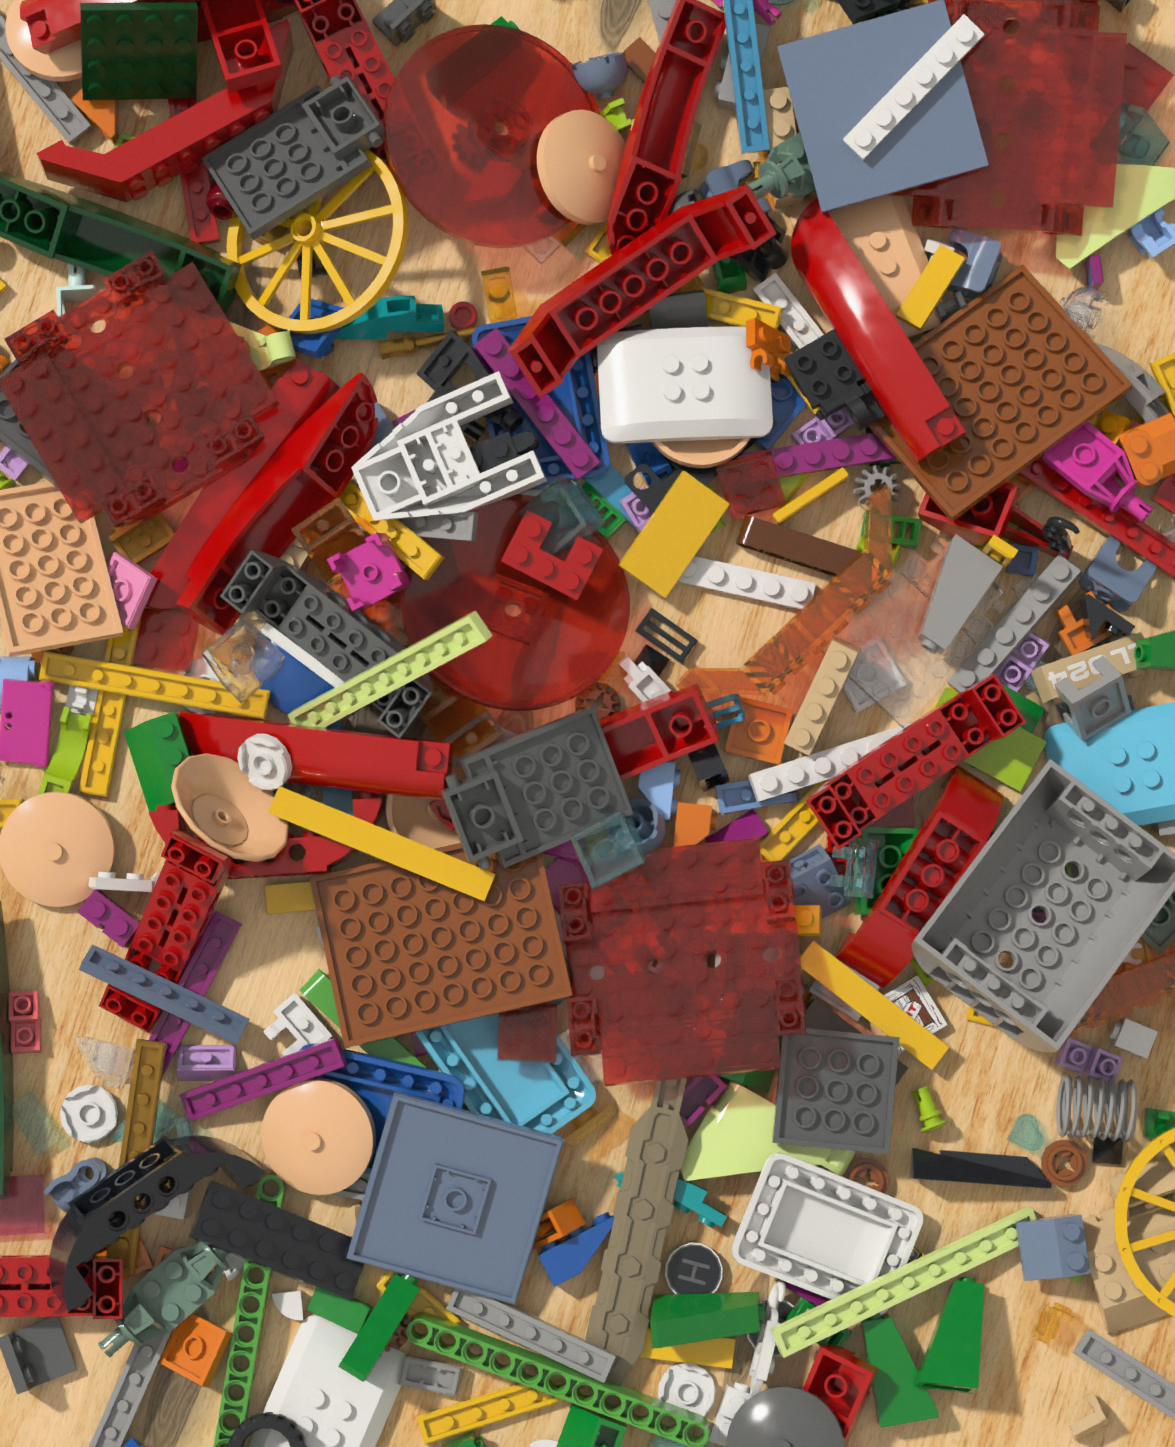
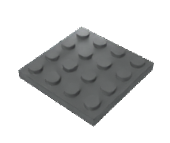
M783 1026L772 1143L889 1155L900 1037Z

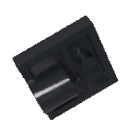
M766 213L765 215L777 234L754 250L749 249L729 257L750 277L759 282L765 281L770 269H779L788 260V251L781 244L786 231Z

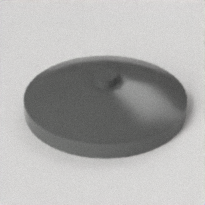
M780 1386L757 1393L739 1408L729 1426L726 1447H845V1440L840 1422L826 1402L807 1390L791 1386Z

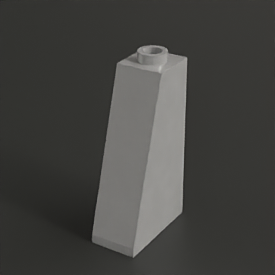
M957 534L954 535L947 545L917 638L922 641L921 646L932 654L937 652L941 655L947 649L1003 568L999 563Z

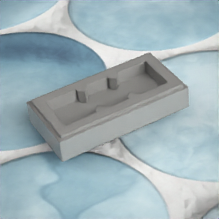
M405 1355L399 1385L456 1396L462 1366Z

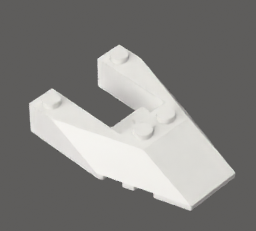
M499 371L419 406L402 424L400 423L392 430L393 432L382 442L375 445L351 467L374 521L465 513L547 482L534 451H530L485 472L480 473L460 426L513 403Z

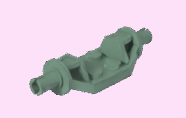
M800 132L775 146L767 160L760 165L759 173L761 178L747 184L751 191L756 190L753 194L757 200L767 193L780 199L783 197L803 198L815 191Z
M203 1242L177 1248L131 1288L123 1304V1319H115L118 1327L98 1343L99 1347L103 1350L110 1343H113L104 1352L111 1358L129 1340L137 1346H141L145 1340L170 1333L216 1293L224 1271L230 1268L225 1258L229 1253ZM216 1264H218V1266L207 1278L206 1276L209 1274V1272L215 1267ZM151 1324L153 1325V1326L149 1327L148 1329H146L145 1331H143L142 1333L139 1334V1332H141L142 1330H144L145 1328H147V1327L150 1326Z

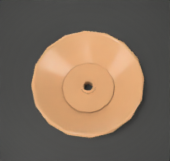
M208 753L187 757L175 768L171 789L176 807L190 829L206 844L232 858L252 862L274 858L286 846L289 830L286 820L268 813L275 797L274 792L271 790H261L253 786L248 781L250 778L246 773L242 774L238 762L230 758Z

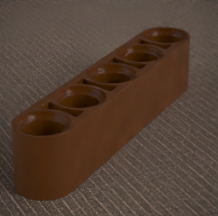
M744 516L736 540V544L741 547L834 577L841 575L865 584L868 582L871 557L875 562L877 561V558L870 554L751 516Z

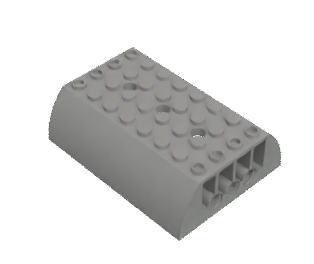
M1049 759L912 942V952L924 972L1015 1042L1042 1052H1056L1174 892L1175 853ZM1072 863L1078 867L1079 875L1077 878H1071L1065 873L1066 864ZM1034 908H1040L1045 912V922L1038 923L1032 918V910ZM1007 953L1012 957L1013 964L1010 968H1004L999 964V954Z

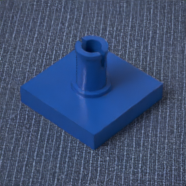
M311 299L310 319L331 315L343 309V307ZM300 303L289 317L290 319L300 320ZM343 326L318 334L290 332L294 351L319 359L322 356L331 354L334 350L333 341Z

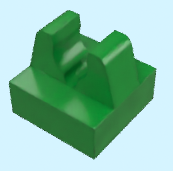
M1145 1108L1142 1137L1155 1139L1162 1133L1175 1127V1112Z

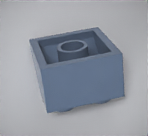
M1066 1214L1015 1222L1024 1281L1091 1274L1082 1215Z

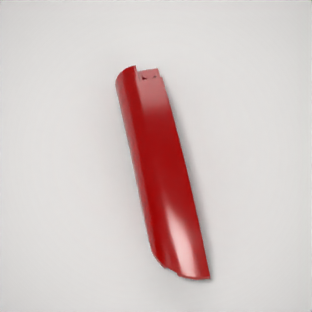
M698 683L674 693L672 690L599 720L621 781L716 743L720 739L711 706L707 705ZM433 800L429 802L428 805L435 816L448 828L454 830L455 827L445 801Z

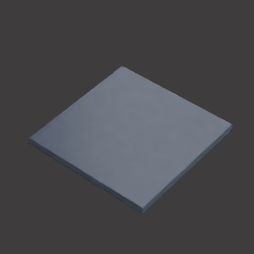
M944 0L934 1L777 46L822 213L989 166L961 61L863 161L842 141L951 28Z
M394 1091L346 1258L516 1305L564 1143V1137Z

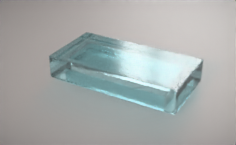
M32 1091L13 1103V1118L39 1156L64 1139Z

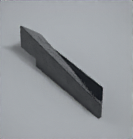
M912 1148L910 1177L913 1179L1051 1189L1052 1186L1028 1157L939 1150V1154Z

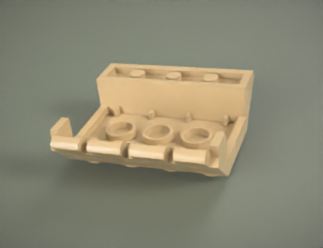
M1114 1208L1100 1213L1102 1221L1098 1222L1095 1215L1082 1219L1091 1272L1090 1276L1100 1302L1098 1308L1107 1334L1109 1335L1169 1314L1149 1300L1135 1285L1126 1271L1115 1240ZM1165 1208L1128 1221L1127 1234L1129 1243L1174 1230L1175 1212ZM1175 1239L1132 1252L1141 1272L1158 1292H1160L1175 1271ZM1175 1288L1172 1290V1292L1170 1293V1295L1167 1297V1299H1169L1170 1301H1172V1302H1174V1303H1175Z

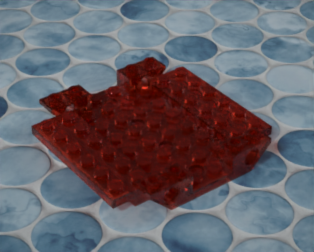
M928 0V3H931V2H934V1H938V0ZM944 0L951 27L965 14L985 34L960 61L989 166L886 196L916 197L913 198L911 219L912 226L962 230L982 228L1017 230L1032 234L1082 236L1084 207L1113 208L1127 33L1098 32L1100 6L1075 0ZM1010 19H1014L1020 24L1019 31L1013 35H1009L1003 30L1004 23ZM1010 77L1015 81V88L1011 92L1005 93L999 89L998 84L1002 78ZM1007 135L1011 140L1009 148L998 150L994 146V140L997 136ZM995 192H1001L1006 196V203L1001 208H994L989 202L990 196Z
M151 250L104 278L103 281L107 288L60 317L53 309L4 339L17 362L24 364L1 377L0 388L80 524L103 510L115 528L147 521L245 462L265 438L255 418L279 405L193 262L165 278L167 274ZM96 321H105L106 326L102 332H92V326ZM123 367H132L133 374L127 379L119 378V372ZM151 413H160L161 419L158 424L153 426L147 424V417ZM180 459H186L189 462L188 468L184 472H176L174 470L175 463Z
M759 838L658 848L644 854L621 852L587 856L589 886L588 882L559 885L562 940L567 949L568 974L573 992V997L567 998L571 1057L599 1055L602 1051L605 1086L781 1069L779 1036L806 1034V1005L796 900L790 860L762 863ZM769 947H774L779 951L778 958L773 962H767L763 959V952ZM712 953L721 956V962L715 968H709L705 965L706 957ZM655 959L661 960L663 962L661 972L657 974L649 973L647 969L649 962ZM597 965L605 967L606 970L605 976L600 980H594L590 977L591 969Z

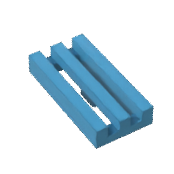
M733 693L707 702V705L713 708L734 701L735 705L713 712L715 718L735 711L738 714L737 717L717 723L718 729L746 721L739 693Z

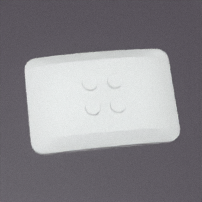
M691 327L615 332L597 345L602 436L608 442L615 444L765 437L770 433L773 425L770 368L765 366L763 362L761 363L760 372L750 367L752 350L746 347V327Z
M774 1153L768 1157L733 1241L731 1252L733 1258L744 1266L829 1299H834L906 1265L922 1227L923 1214L919 1208L905 1201L787 1154ZM888 1309L879 1312L880 1315L884 1314Z
M308 1316L300 1325L263 1413L273 1412V1414H282L290 1421L295 1422L297 1428L304 1435L306 1447H375L401 1388L399 1380L406 1354L390 1347L389 1352L384 1350L367 1380L362 1382L338 1367L358 1334L321 1316ZM260 1429L254 1432L248 1447H290L281 1432L274 1429Z

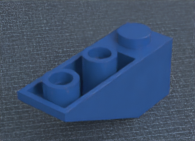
M605 1212L593 1219L594 1225L586 1229L581 1226L567 1234L569 1238L559 1243L555 1240L541 1246L543 1251L538 1253V1256L554 1287L582 1272L611 1230L615 1214L610 1216L609 1212Z

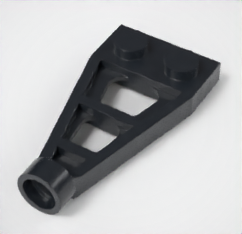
M450 330L416 373L434 391L442 385L450 392L458 389L451 384V379L463 363L470 366L475 374V381L491 375L477 351L453 330ZM512 404L483 416L499 424L506 432L509 431L510 433L515 432L524 421V416Z

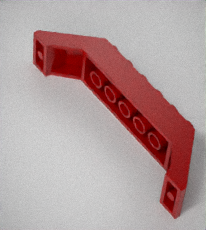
M286 18L269 28L282 66L281 76L273 85L261 91H258L256 86H252L231 93L225 88L105 154L66 146L60 140L37 153L47 180L127 203L131 200L137 201L148 194L149 190L157 186H166L173 180V177L182 172L186 174L196 169L198 164L203 162L202 157L256 123L264 121L278 110L293 50L291 25Z
M748 185L680 207L542 303L508 351L536 395L542 398L563 383V378L579 357L717 261L749 249L754 250L777 233Z

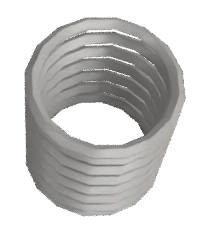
M1067 1074L1062 1076L1058 1088L1056 1109L1057 1131L1061 1137L1067 1135L1068 1138H1072L1076 1133L1079 1139H1083L1087 1134L1091 1140L1096 1138L1097 1135L1103 1141L1108 1136L1112 1141H1116L1119 1137L1123 1142H1130L1132 1140L1137 1120V1088L1132 1079L1127 1081V1083L1124 1079H1121L1118 1082L1116 1093L1115 1080L1110 1078L1107 1082L1105 1094L1104 1079L1099 1077L1096 1082L1094 1096V1081L1089 1076L1085 1082L1083 1099V1079L1078 1075L1075 1078L1073 1088V1126L1070 1132L1072 1078ZM1131 1087L1132 1107L1127 1130V1105ZM1083 1103L1084 1127L1081 1132L1079 1122ZM1093 1103H1094L1095 1127H1094V1131H1093V1133H1092V1132H1091L1090 1123H1091L1092 1112H1093ZM1105 1104L1106 1128L1104 1134H1102L1101 1124ZM1115 1105H1116V1126H1117V1129H1116L1115 1135H1113L1112 1124H1113L1114 1113H1115Z

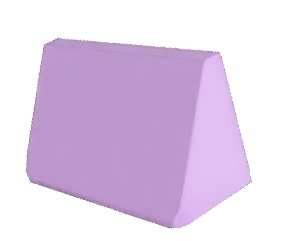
M180 1045L176 1069L178 1080L216 1081L236 1074V1045Z

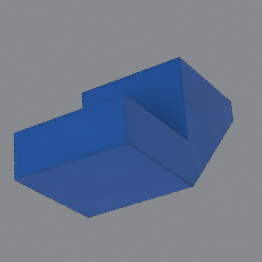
M652 442L624 443L635 467L640 464L648 465L662 481L673 473L669 462ZM639 472L646 486L649 487L651 485V477L645 472Z

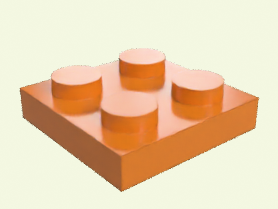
M740 696L746 721L730 726L724 752L773 765H780L785 746L784 741L788 734L793 709ZM737 711L733 712L732 718L737 717Z
M193 1312L172 1331L159 1363L203 1387H209L232 1336V1332Z

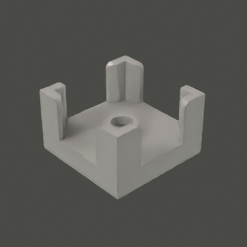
M1104 656L1092 662L1102 677L1078 690L1068 678H1064L1054 684L1057 694L1069 706L1071 715L1068 712L1063 713L1064 720L1082 741L1089 739L1132 713L1123 677Z

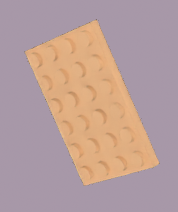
M50 482L0 490V624L8 657L123 636V629L91 502L88 499L87 489L76 502Z

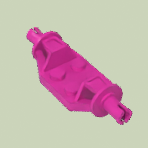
M1089 422L1041 456L1044 462L1083 494L1110 507L1109 511L1112 513L1124 507L1143 523L1146 520L1145 517L1148 518L1154 510L1152 506L1150 507L1135 494L1139 482L1134 479L1125 452ZM1117 473L1126 485L1124 488L1114 479Z

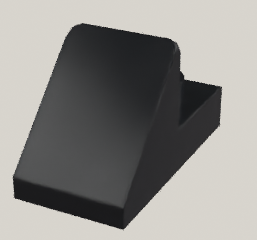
M1082 594L1080 597L1087 639H1092L1103 623L1106 624L1104 629L1116 637H1119L1120 634L1122 636H1129L1135 628L1133 624L1089 594Z

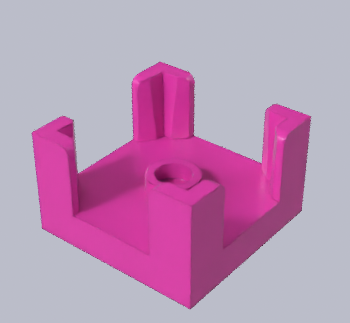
M375 533L365 538L366 543L347 553H338L327 559L332 571L341 573L352 596L346 598L352 611H364L412 585L386 533Z

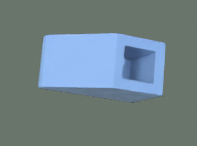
M665 762L639 773L638 791L647 801L652 802L661 810L665 820L668 822L670 821V815L676 816L677 798H672L673 787H679L680 770H675V762Z

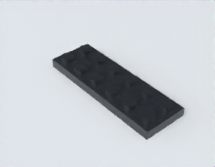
M209 1181L188 1236L347 1301L352 1299L364 1263L346 1258L352 1237L215 1181Z

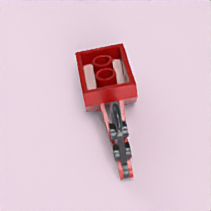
M1006 482L952 522L927 493H925L917 513L922 521L948 536L954 537L957 534L967 542L975 545H986L992 536L996 535L1000 539L1004 538L1024 546L1039 548L1038 551L1055 558L1060 554L1067 560L1070 558L1073 545L1065 529H1069L1075 534L1080 532L1074 523L1060 517H1050L1044 525L1032 519L1015 507L1020 495L1019 487ZM1008 522L1017 525L1020 529L1026 531L1027 533L1035 537H1032L1028 534H1025L1021 531H1018L1014 528L1007 526Z

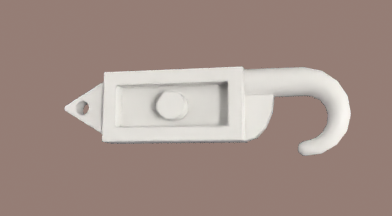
M782 1280L777 1281L773 1285L767 1302L766 1320L761 1322L749 1372L751 1376L750 1396L759 1393L763 1381H767L768 1375H771L774 1370L775 1358L772 1356L774 1347L777 1345L770 1328L780 1324L778 1322L777 1310L779 1302L784 1300L786 1284Z

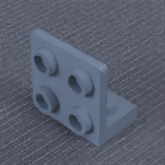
M820 844L770 870L773 879L776 880V884L783 892L789 906L820 905L823 919L851 903L831 858Z

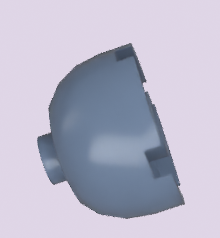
M625 52L589 58L585 63L578 61L570 64L572 76L578 88L586 94H597L598 99L614 96L613 90L623 85L628 73Z
M640 797L630 799L629 803L634 814L610 823L608 825V835L610 841L623 853L633 857L648 856L657 851L663 844L667 835V822L661 810L652 802Z

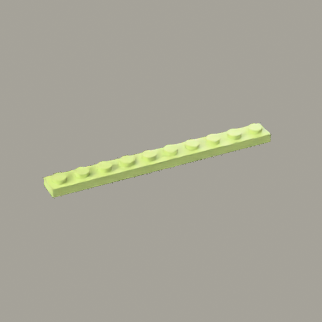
M474 611L294 709L287 716L293 724L325 728L486 642L493 635L478 613Z
M1028 1206L770 1328L780 1355L785 1358L1018 1247L1015 1222L1036 1219L1033 1209Z

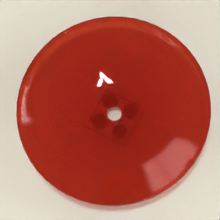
M516 494L469 511L479 513L476 542L421 537L445 558L428 581L424 580L408 565L405 567V572L412 585L401 590L400 605L405 632L411 646L474 611L478 613L493 635L486 642L429 671L449 690L467 700L489 708L507 711L539 710L564 703L580 695L596 683L610 668L619 653L628 628L630 616L629 588L625 572L618 566L620 560L612 546L581 515L554 501L536 496ZM526 510L553 523L540 548L543 551L565 561L578 536L604 549L578 601L501 562ZM513 604L520 608L521 613L518 616H510L505 608Z

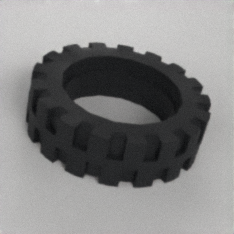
M273 1412L258 1413L245 1419L235 1429L227 1446L243 1447L246 1439L253 1432L260 1429H274L286 1437L290 1447H306L304 1435L297 1428L296 1423L290 1421L282 1414H273Z

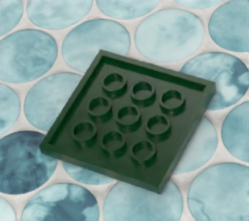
M197 2L80 3L83 100L197 99Z

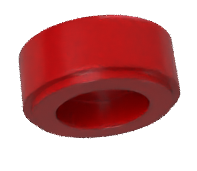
M461 301L451 307L449 319L455 329L460 330L474 327L477 323V311L471 303Z

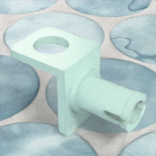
M70 263L67 265L68 286L56 287L57 318L61 327H66L65 302L99 299L95 285H85V268L77 266L76 269Z

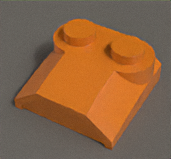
M1171 413L1117 434L1134 479L1139 482L1138 488L1153 485L1160 479L1175 473V420Z

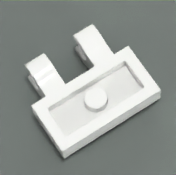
M293 993L273 1011L278 1019L263 1031L271 1041L286 1027L295 1036L297 1041L282 1053L284 1056L299 1051L306 1044H318L333 1037L296 993Z

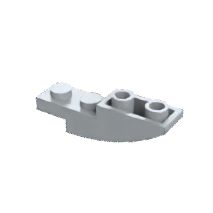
M1095 343L1132 383V390L1125 394L1126 401L1137 410L1144 423L1170 413L1159 400L1166 391L1145 369L1122 353Z

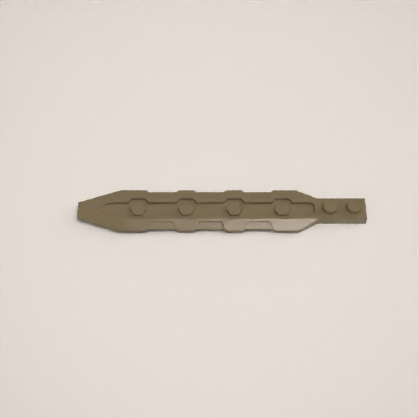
M663 1049L651 1106L631 1127L625 1154L627 1161L620 1192H617L613 1209L615 1216L611 1235L601 1264L602 1276L596 1303L592 1306L586 1333L587 1341L617 1354L607 1380L619 1385L623 1383L643 1351L649 1324L648 1312L654 1285L658 1282L662 1262L660 1257L667 1226H670L674 1205L672 1202L679 1170L683 1168L689 1141L680 1109L692 1055L669 1049Z

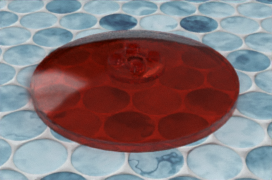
M480 24L455 28L434 37L421 46L407 60L392 83L383 116V126L385 127L383 141L387 160L393 176L412 206L426 220L448 235L467 243L489 248H515L531 245L549 238L567 226L572 220L562 215L553 206L541 185L537 169V148L544 129L556 117L573 110H588L600 115L593 94L585 91L578 83L573 70H576L574 65L572 69V63L564 55L540 38L518 29L500 25ZM495 123H503L508 129V134L499 135L495 130Z

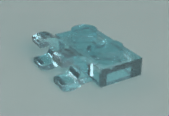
M854 839L849 843V847H842L840 850L833 846L832 858L847 860L846 876L830 875L829 886L844 888V896L873 899L879 841L873 839Z

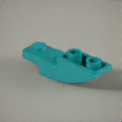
M415 295L380 298L363 315L344 325L335 339L386 340L387 331L444 332L442 304H416Z
M624 1171L617 1172L614 1176V1179L619 1181L617 1187L620 1189ZM678 1177L673 1205L687 1214L690 1209L700 1214L698 1220L711 1228L715 1224L722 1227L727 1215L703 1202L707 1190L692 1182H685L684 1179Z

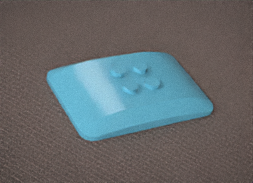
M1175 702L1131 710V714L1085 741H1082L1066 723L1053 725L1046 730L1044 740L1047 741L1045 745L1047 761L1049 759L1054 761L1138 826L1175 820Z
M537 1005L415 1033L439 1070L460 1078L464 1083L465 1097L463 1105L470 1112L553 1134L591 1107L595 1102L596 1091L594 1086Z

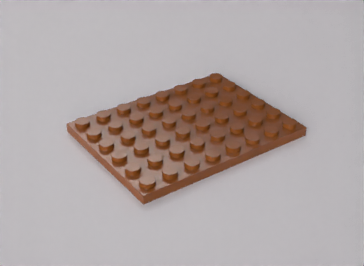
M1022 264L968 303L966 307L957 311L912 344L965 429L966 435L921 463L916 464L882 408L881 410L885 416L869 425V428L952 522L1132 390V383ZM865 380L858 383V386L864 384Z
M461 843L435 848L437 851L479 867L477 861L468 862ZM542 852L506 868L500 866L496 853L489 855L488 858L491 866L484 870L496 875L485 902L384 860L310 877L344 1048L573 997Z

